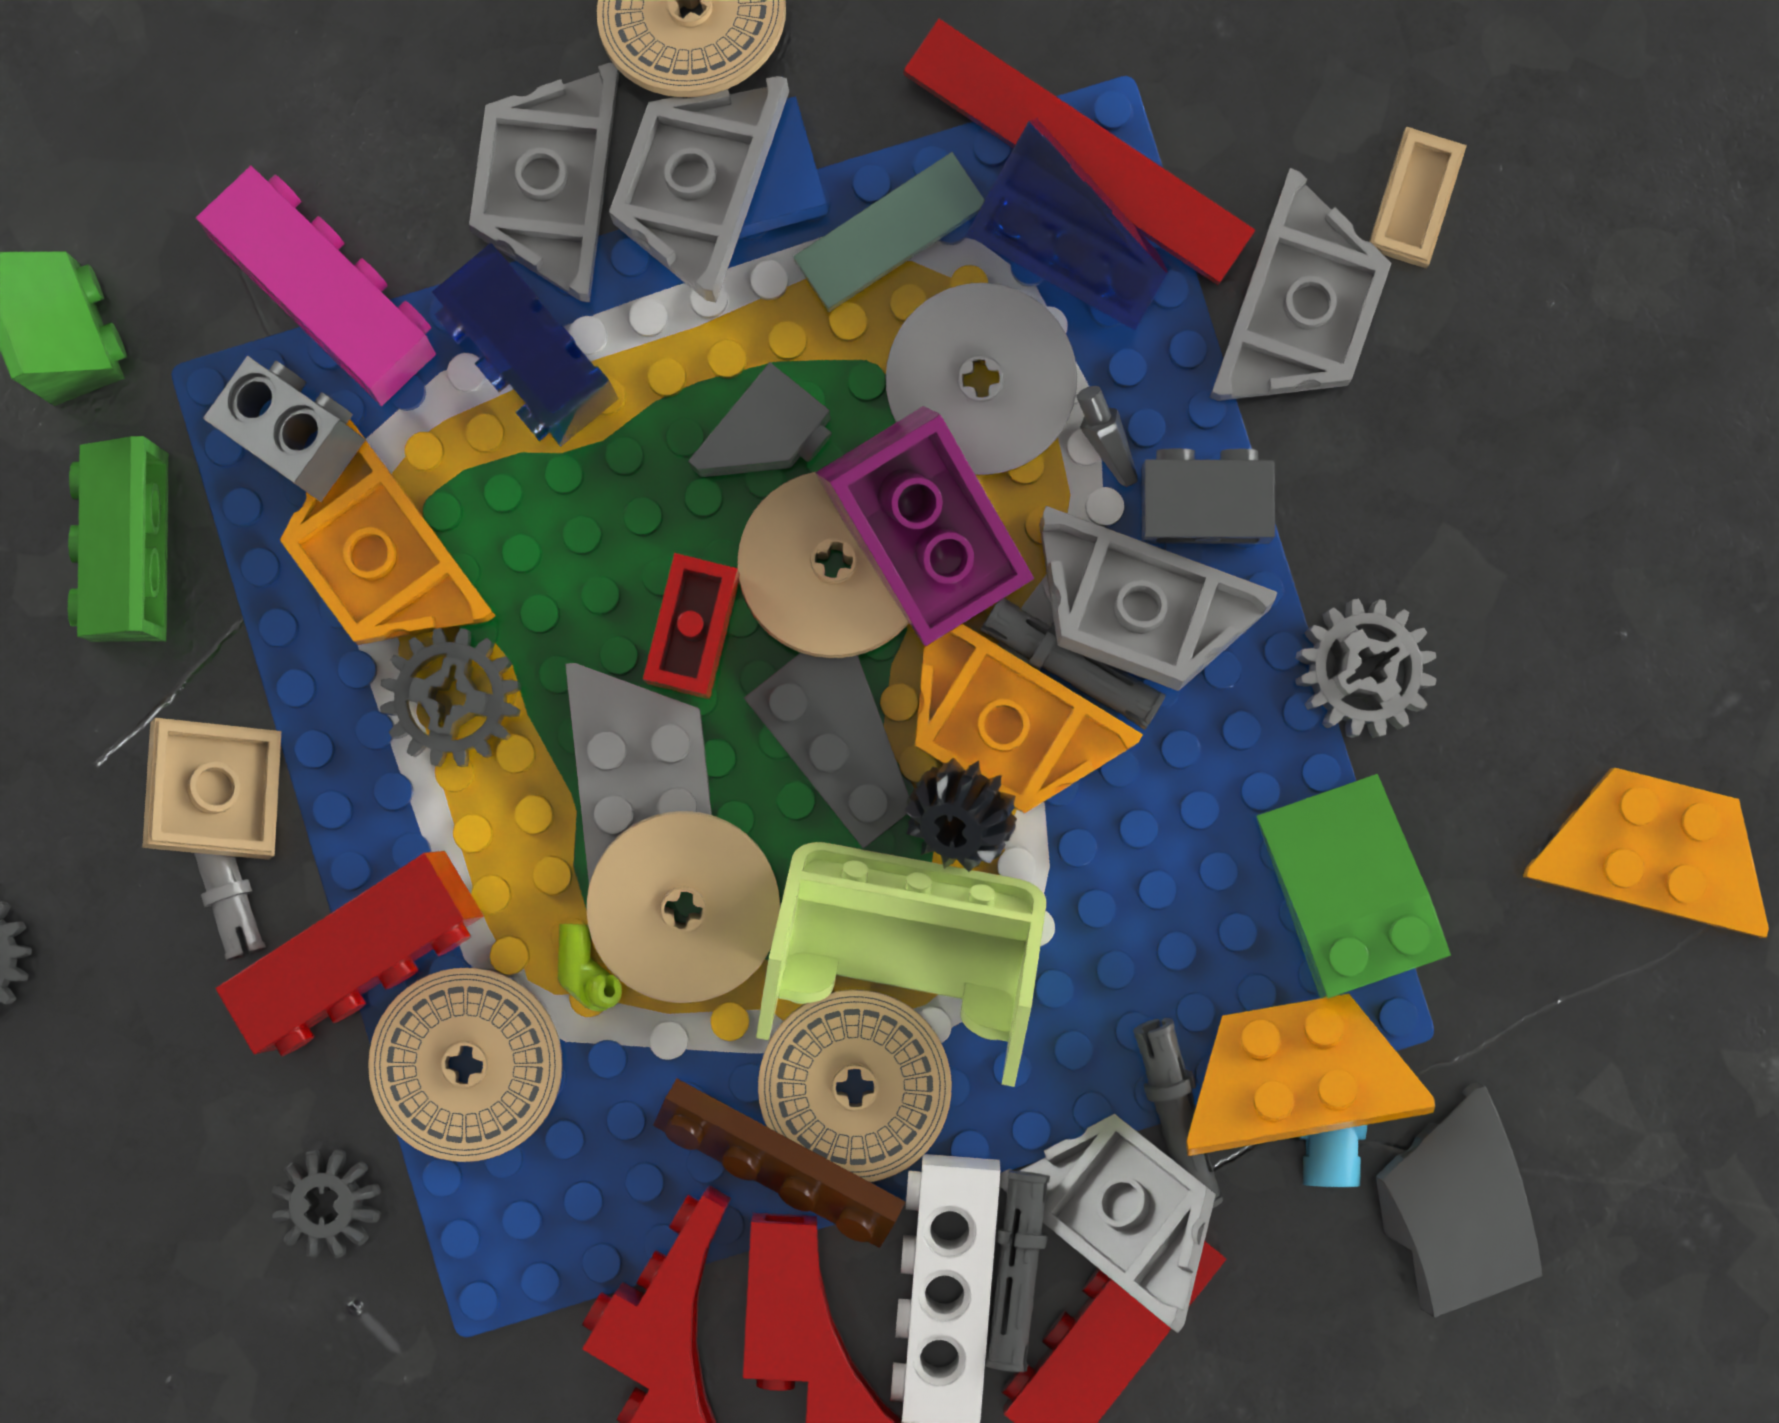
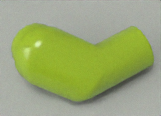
M559 924L558 980L560 985L587 1009L599 1012L612 1008L621 999L622 986L617 977L609 974L590 958L591 935L588 925Z

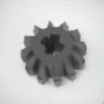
M338 1149L331 1154L326 1169L320 1152L312 1150L306 1153L305 1162L308 1173L294 1162L288 1163L283 1168L286 1177L295 1187L276 1185L272 1188L271 1195L278 1200L288 1201L289 1208L272 1213L271 1219L275 1224L292 1219L295 1227L287 1232L283 1239L288 1246H292L300 1241L305 1234L309 1236L305 1248L307 1257H318L323 1249L326 1238L330 1253L334 1258H339L346 1254L344 1235L351 1242L359 1246L368 1240L366 1231L356 1220L375 1223L380 1219V1211L372 1207L362 1206L363 1199L372 1198L380 1194L381 1190L378 1184H370L361 1189L359 1188L356 1181L364 1176L368 1170V1166L364 1162L355 1164L347 1173H344L346 1152ZM317 1188H319L320 1194L330 1190L335 1191L338 1198L333 1204L335 1211L338 1213L335 1220H333L332 1213L321 1218L315 1213L314 1209L319 1204L318 1198L314 1195Z

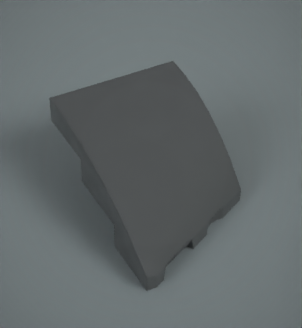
M1478 1082L1468 1085L1462 1091L1466 1098L1440 1124L1430 1122L1415 1137L1408 1151L1397 1155L1376 1175L1384 1234L1412 1250L1420 1309L1434 1318L1543 1276L1532 1216L1518 1166L1487 1088Z

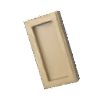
M1410 127L1405 128L1369 242L1383 255L1423 268L1429 266L1467 145Z

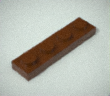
M676 1078L653 1124L654 1127L665 1132L668 1139L674 1144L688 1150L697 1149L721 1162L723 1167L733 1176L747 1181L754 1180L778 1193L780 1198L792 1208L805 1212L812 1211L836 1224L842 1234L854 1241L869 1242L880 1248L906 1201Z

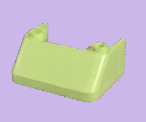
M825 842L805 844L799 847L792 856L768 959L756 1038L769 1040L778 998L798 1004L821 1001L833 991L836 975L962 999L960 1016L962 1022L969 1030L985 1039L1008 1042L1002 1085L1015 1087L1032 1007L1046 911V897L1037 886L1022 879L975 870L968 872L964 868L948 866L944 869L943 864Z

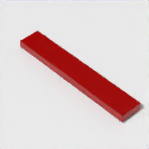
M940 18L903 70L904 76L1216 285L1221 283L1255 232L1254 228Z

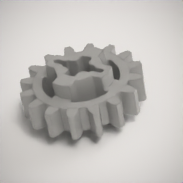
M1359 599L1346 603V618L1334 607L1323 613V620L1328 629L1326 630L1316 625L1309 627L1304 634L1314 644V648L1302 649L1296 652L1295 657L1298 661L1309 665V672L1295 679L1297 686H1312L1315 693L1304 704L1307 710L1323 705L1328 711L1324 716L1322 725L1330 728L1339 721L1344 720L1346 721V737L1350 738L1359 736L1364 724H1367L1372 738L1386 735V719L1397 730L1410 724L1404 709L1407 708L1415 712L1424 710L1427 703L1417 693L1418 689L1429 688L1436 684V678L1423 673V665L1436 659V653L1420 651L1417 645L1427 634L1425 628L1409 632L1404 627L1408 620L1409 612L1403 609L1392 617H1387L1386 601L1381 599L1373 602L1367 613H1365ZM1357 627L1378 630L1390 639L1386 642L1370 639L1363 629L1358 630ZM1331 649L1336 659L1333 675L1328 678L1326 662L1328 652ZM1385 655V658L1377 663L1376 668L1369 674L1370 677L1362 680L1359 678L1350 683L1346 682L1347 678L1356 673L1355 669L1362 664L1363 660ZM1403 659L1405 676L1401 688L1396 678L1399 662ZM1347 695L1362 698L1369 708L1374 707L1375 710H1360L1346 704L1341 699Z

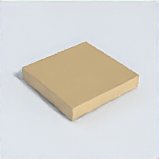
M154 718L150 722L142 848L270 860L274 857L281 731Z

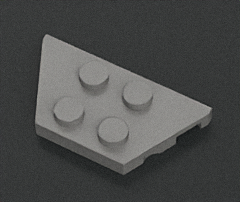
M613 63L598 66V73L563 84L562 79L537 87L533 93L527 96L513 95L485 105L469 221L472 234L579 301L590 302L620 74Z
M779 76L766 78L767 87L730 94L729 90L726 89L706 96L693 98L671 97L648 102L609 213L616 227L707 301L716 303L789 94L787 78Z
M1290 168L1216 377L1210 395L1211 399L1222 401L1348 386L1355 372L1392 263L1371 242L1359 238L1353 229V224L1336 207L1331 210L1306 185L1307 178L1300 171Z
M1048 506L1045 507L1039 523L1057 645L1177 691L1182 689L1270 610L1277 595V592Z
M570 663L565 665L590 884L593 871L604 851L622 832L632 825L662 813L693 811L712 815L701 710L577 663Z
M1113 1114L1088 1127L1082 1136L1072 1140L1065 1139L1044 1150L1045 1158L1020 1171L1050 1176L1049 1183H1047L1043 1223L1178 1333L1185 1324L1216 1194L1116 1114ZM1010 1168L1000 1173L999 1187L1005 1192L1008 1189V1171H1012Z

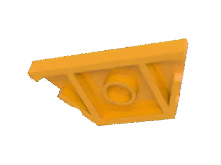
M350 419L346 425L365 439L360 430ZM367 440L362 444L322 502L306 492L304 504L299 511L292 515L280 538L286 550L357 645L433 632L437 628L444 630L488 622L496 616Z
M964 624L959 625L929 645H924L915 747L942 764L948 763L954 758L965 771L969 765L979 761L981 774L988 779L1002 775L1001 787L998 791L1015 795L1014 808L1023 814L1135 746L1143 736L1142 733Z
M1615 767L1611 768L1591 790L1589 797L1577 810L1573 811L1558 829V833L1540 854L1531 860L1524 870V878L1759 938H1767L1768 922L1742 809L1737 798Z
M1349 993L1328 999L1320 998L1223 1015L1187 1137L1186 1151L1188 1156L1431 1114L1435 1109L1434 1097Z

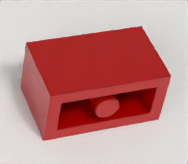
M674 553L643 680L648 685L710 700L739 585L740 573L738 568Z

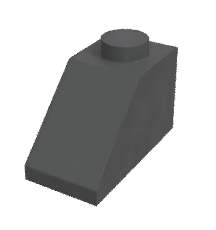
M769 362L688 462L691 469L700 477L788 469L796 463L800 456L807 462H810L832 435V432L825 427L831 420L830 410Z

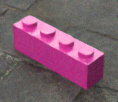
M249 166L195 218L209 239L382 407L436 355L425 335L432 329L430 324L407 301L396 307L382 293L388 287L387 283L364 259L361 258L353 265L339 251L345 243L321 217L317 216L310 223L296 209L301 203L300 198L279 176L275 174L267 181L252 166Z

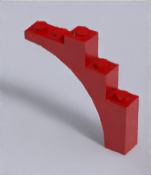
M710 1185L700 1200L688 1194L669 1226V1229L679 1234L667 1256L655 1250L636 1284L646 1289L645 1294L622 1282L612 1298L601 1292L581 1325L592 1332L582 1350L649 1389L646 1393L635 1387L616 1419L619 1423H717L705 1393L697 1344L699 1290L710 1244L731 1198Z
M753 1213L750 1233L743 1378L756 1379V1387L774 1391L792 1390L795 1388V1381L808 1382L806 1423H904L902 1418L882 1401L854 1363L831 1315L819 1267L817 1216Z

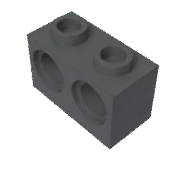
M247 356L203 419L322 502L366 439L346 425L353 414L329 396L321 392L313 402L301 393L307 382L290 369L275 360L268 370ZM272 399L268 410L259 416L264 404ZM318 431L314 442L304 449L309 436Z

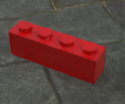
M445 851L426 852L215 989L253 1054L277 1050L282 1057L310 1042L315 1037L310 1028L328 1016L332 1023H336L364 1007L367 1003L362 994L381 983L384 989L387 990L413 976L419 970L414 961L434 949L437 956H441L463 944L471 937L467 927L484 916Z
M1204 1241L1189 1306L1227 1260L1206 1241ZM1097 1268L1081 1290L1089 1297L1074 1317L1066 1311L1058 1317L1041 1341L1049 1349L1034 1368L1028 1365L1027 1371L1015 1372L1002 1389L1001 1393L1009 1398L1002 1407L1004 1415L1014 1423H1098L1172 1328Z

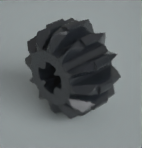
M954 758L948 763H944L941 769L932 767L929 771H926L916 784L917 788L909 796L905 812L911 817L908 822L907 834L924 839L921 855L933 851L941 855L944 869L953 864L957 859L968 872L974 867L979 866L981 861L991 863L993 859L999 857L1006 845L1005 841H1009L1014 833L1017 818L1011 813L1015 807L1014 801L1016 796L998 791L1001 787L1002 775L989 779L983 776L979 761L969 765L965 771Z

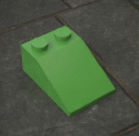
M66 251L0 252L1 354L11 379L53 406L60 405L125 379L118 361L127 357L123 342L114 324L110 322L104 325L95 302L103 300L104 296L92 267L89 264L80 266V263Z
M1378 774L1256 816L1320 998L1328 999L1451 956L1427 887Z

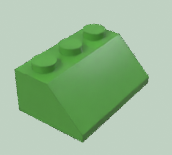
M130 436L80 445L79 462H72L70 466V494L73 500H79V525H71L68 538L70 560L72 563H78V588H71L68 594V619L70 626H77V637L90 642H166L169 453L144 436Z

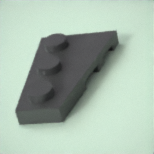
M800 653L744 697L745 701L863 849L907 815L905 809L909 795L858 655L845 658H823Z

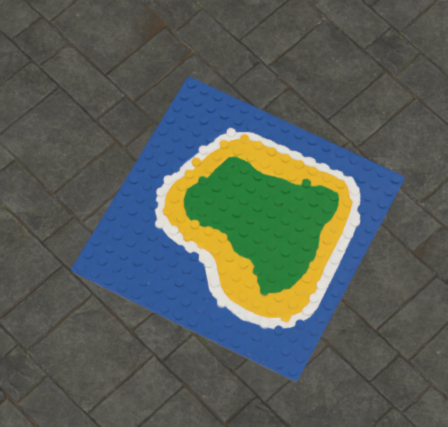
M1121 76L1056 96L1163 168L1138 86L1134 79L1128 76ZM974 122L817 169L829 214L739 238L716 303L705 300L620 229L598 236L590 302L579 301L517 261L389 299L396 307L407 301L425 318L432 328L425 335L436 355L382 407L300 327L182 362L172 370L173 385L276 731H281L282 751L330 912L332 913L421 854L445 851L484 916L467 927L471 937L463 944L441 956H437L434 949L415 960L414 963L419 970L410 978L387 990L380 983L362 994L367 1004L360 1009L370 1046L381 1016L402 991L430 974L454 968H478L505 975L524 986L544 1006L556 1027L560 1039L563 1067L562 1079L555 1103L541 1126L514 1149L480 1161H449L427 1155L415 1149L397 1135L454 1329L462 1337H472L597 1298L601 1292L606 1295L614 1293L622 1282L631 1287L637 1286L636 1282L655 1250L667 1256L679 1236L678 1233L669 1229V1226L687 1195L689 1194L695 1199L700 1200L709 1185L729 1196L731 1200L710 1244L706 1264L750 1251L753 1213L817 1216L818 1229L835 1225L812 1211L805 1212L792 1208L780 1198L778 1193L754 1180L747 1181L733 1176L723 1167L721 1162L697 1149H684L668 1139L665 1132L653 1126L676 1078L766 1126L758 1094V1078L762 1058L777 1028L793 1011L803 1005L778 998L769 1040L756 1038L770 951L759 968L738 987L721 996L700 1002L673 1003L657 1000L633 990L620 981L622 995L619 1002L612 1008L598 1012L585 1008L559 983V924L588 925L587 895L589 888L565 664L577 663L701 710L712 815L726 820L741 829L763 851L776 877L781 907L792 856L799 847L813 842H825L863 849L744 699L745 696L801 652L780 643L761 627L746 604L739 582L710 700L648 685L643 680L674 553L738 568V551L743 531L752 513L762 500L780 485L801 475L817 472L896 423L890 409L886 391L887 361L899 329L916 308L946 289L970 283L1000 284L1022 291L1046 307L1065 331L1071 343L1076 361V396L1087 387L1099 386L1108 407L1115 408L1119 412L1138 482L1128 487L1118 482L1083 434L1080 426L1084 414L1077 397H1075L1073 409L1062 432L1042 454L1027 464L1010 471L990 475H976L1035 578L1005 598L1048 625H1051L1054 619L1039 527L1046 506L1142 541L1141 468L1145 459L1156 460V451L1160 449L1195 450V460H1220V451L1226 449H1252L1237 400L1217 401L1210 398L1223 356L1196 271ZM953 152L986 201L987 209L831 312H828L794 262L793 256ZM247 356L268 370L275 360L307 382L301 391L303 395L314 402L319 394L323 392L353 414L350 419L496 615L488 622L444 629L449 642H455L456 635L461 628L471 632V647L476 648L485 638L492 641L495 645L489 659L494 661L497 658L508 657L512 665L502 674L503 680L518 681L521 685V690L507 695V703L520 709V716H504L501 725L508 730L511 736L508 741L494 735L487 741L492 751V756L489 758L483 757L475 749L468 751V766L459 767L454 760L453 753H447L442 766L437 767L431 765L430 748L426 747L415 758L406 753L408 745L412 740L410 735L394 739L389 734V731L399 722L398 716L381 713L380 706L394 701V693L383 688L380 684L382 679H397L401 672L392 664L390 659L393 655L409 660L414 655L409 640L413 637L420 640L426 647L433 645V632L357 645L281 543L280 538L292 515L301 509L306 500V491L203 419ZM985 361L974 362V373L964 375L965 387H974L978 397L989 396V386L999 383V372L989 371ZM769 362L830 410L831 420L825 427L832 432V435L810 462H807L800 456L796 463L788 469L700 477L691 469L688 462ZM272 399L264 404L259 416L268 410ZM318 431L309 436L304 449L314 442ZM1276 524L1275 537L1269 544H1150L1277 592V595L1270 610L1179 691L1129 673L1144 684L1166 695L1160 708L1145 730L1110 707H1106L1073 687L1057 675L1050 673L1042 667L1039 669L1040 672L1142 733L1143 736L1135 746L1027 813L1023 814L1014 808L1011 813L1017 818L1016 828L1009 841H1005L1006 845L999 857L993 859L991 863L981 861L979 866L972 869L1025 880L1037 886L1046 897V911L1032 1007L1015 1087L1002 1085L1008 1042L985 1039L969 1030L962 1022L960 1016L962 999L836 975L832 992L858 989L876 991L894 997L918 1012L929 1023L943 1045L951 1072V1101L943 1128L925 1154L1000 1160V1173L1009 1168L1013 1170L1045 1158L1044 1150L1065 1139L1072 1140L1082 1136L1088 1127L1113 1114H1116L1136 1131L1161 1124L1155 1104L1147 1099L1143 1085L1148 1083L1137 1040L1134 1037L1133 1030L1135 1027L1154 1019H1159L1160 1027H1162L1161 1021L1164 1018L1173 1019L1185 1068L1192 1071L1195 1078L1196 1088L1192 1089L1196 1106L1223 1015L1320 999L1256 816L1355 782L1356 778L1339 724L1337 723L1330 728L1323 726L1324 716L1328 710L1323 705L1307 710L1304 704L1315 694L1312 686L1296 685L1295 679L1309 672L1308 664L1295 659L1296 652L1302 649L1314 648V645L1304 634L1308 629L1307 622ZM831 550L828 559H817L816 561L824 565L825 576L830 578H837L840 568L850 569L852 566L843 562V552L839 550ZM995 604L963 623L968 628L1028 663L1029 659L1017 653L1016 650L980 631ZM910 624L886 644L858 655L909 796L917 788L916 784L926 771H929L932 767L941 769L943 766L942 763L915 747L924 645ZM446 656L439 657L426 664L415 677L426 679L439 671ZM472 661L471 679L477 689L487 694H493L491 682L486 672L478 663ZM457 679L452 681L448 691L438 690L436 694V701L445 706V716L450 714L453 705L463 706L466 701V695L456 688ZM409 701L411 714L416 724L423 732L429 735L430 717L422 704ZM476 716L460 726L458 737L455 740L463 739L476 732L487 718ZM908 814L863 849L943 864L941 855L934 851L921 855L924 839L907 834L908 822L911 819ZM957 859L953 864L949 865L964 868ZM681 892L678 901H667L665 907L674 910V920L681 923H686L689 913L700 914L702 909L693 905L692 894L689 892ZM591 939L590 958L609 974L614 975L602 961ZM1416 968L1340 994L1349 993L1396 1051L1430 1040L1434 1034V1025ZM463 1046L461 1055L450 1057L448 1061L449 1068L459 1072V1081L463 1083H468L470 1074L482 1072L483 1061L473 1058V1048L469 1046ZM860 1069L848 1070L847 1080L836 1083L837 1092L847 1093L849 1103L853 1104L861 1103L863 1092L873 1090L874 1087L873 1081L862 1079ZM922 1157L902 1172L870 1183L906 1201L908 1172H921Z

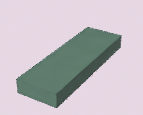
M951 152L794 255L793 259L827 311L831 312L987 209V203L953 152Z

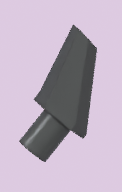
M1090 386L1081 390L1076 397L1084 414L1080 426L1083 434L1120 484L1128 487L1138 482L1137 472L1118 410L1108 407L1099 386Z

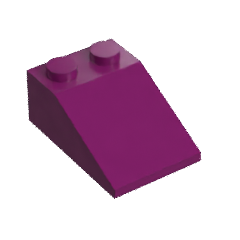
M922 406L815 472L846 527L925 646L1035 579L941 414L925 406Z

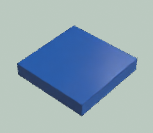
M796 96L786 100L739 238L829 214Z

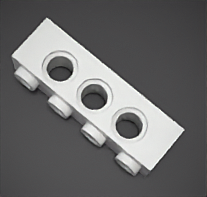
M924 1154L921 1172H908L906 1210L918 1211L916 1236L903 1235L900 1274L913 1275L911 1299H898L895 1338L908 1339L906 1363L893 1362L890 1399L891 1402H903L902 1422L980 1423L1001 1172L1000 1160ZM946 1211L957 1212L966 1219L968 1228L960 1238L945 1240L938 1237L932 1230L931 1224L934 1218ZM950 1276L960 1282L963 1292L954 1302L942 1304L930 1298L926 1291L928 1284L936 1277ZM935 1340H944L956 1348L958 1355L951 1364L944 1367H935L923 1359L921 1352L928 1343Z

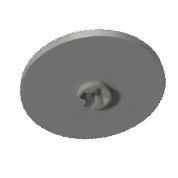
M993 283L959 285L946 289L922 303L899 329L890 349L886 368L887 397L895 421H900L922 406L941 414L975 475H990L1010 471L1027 464L1042 454L1057 439L1065 427L1074 406L1077 390L1075 356L1071 343L1058 320L1033 297L1017 289ZM985 361L987 369L992 372H999L1000 376L999 383L989 386V396L983 398L978 397L974 387H965L963 382L964 375L974 373V362Z

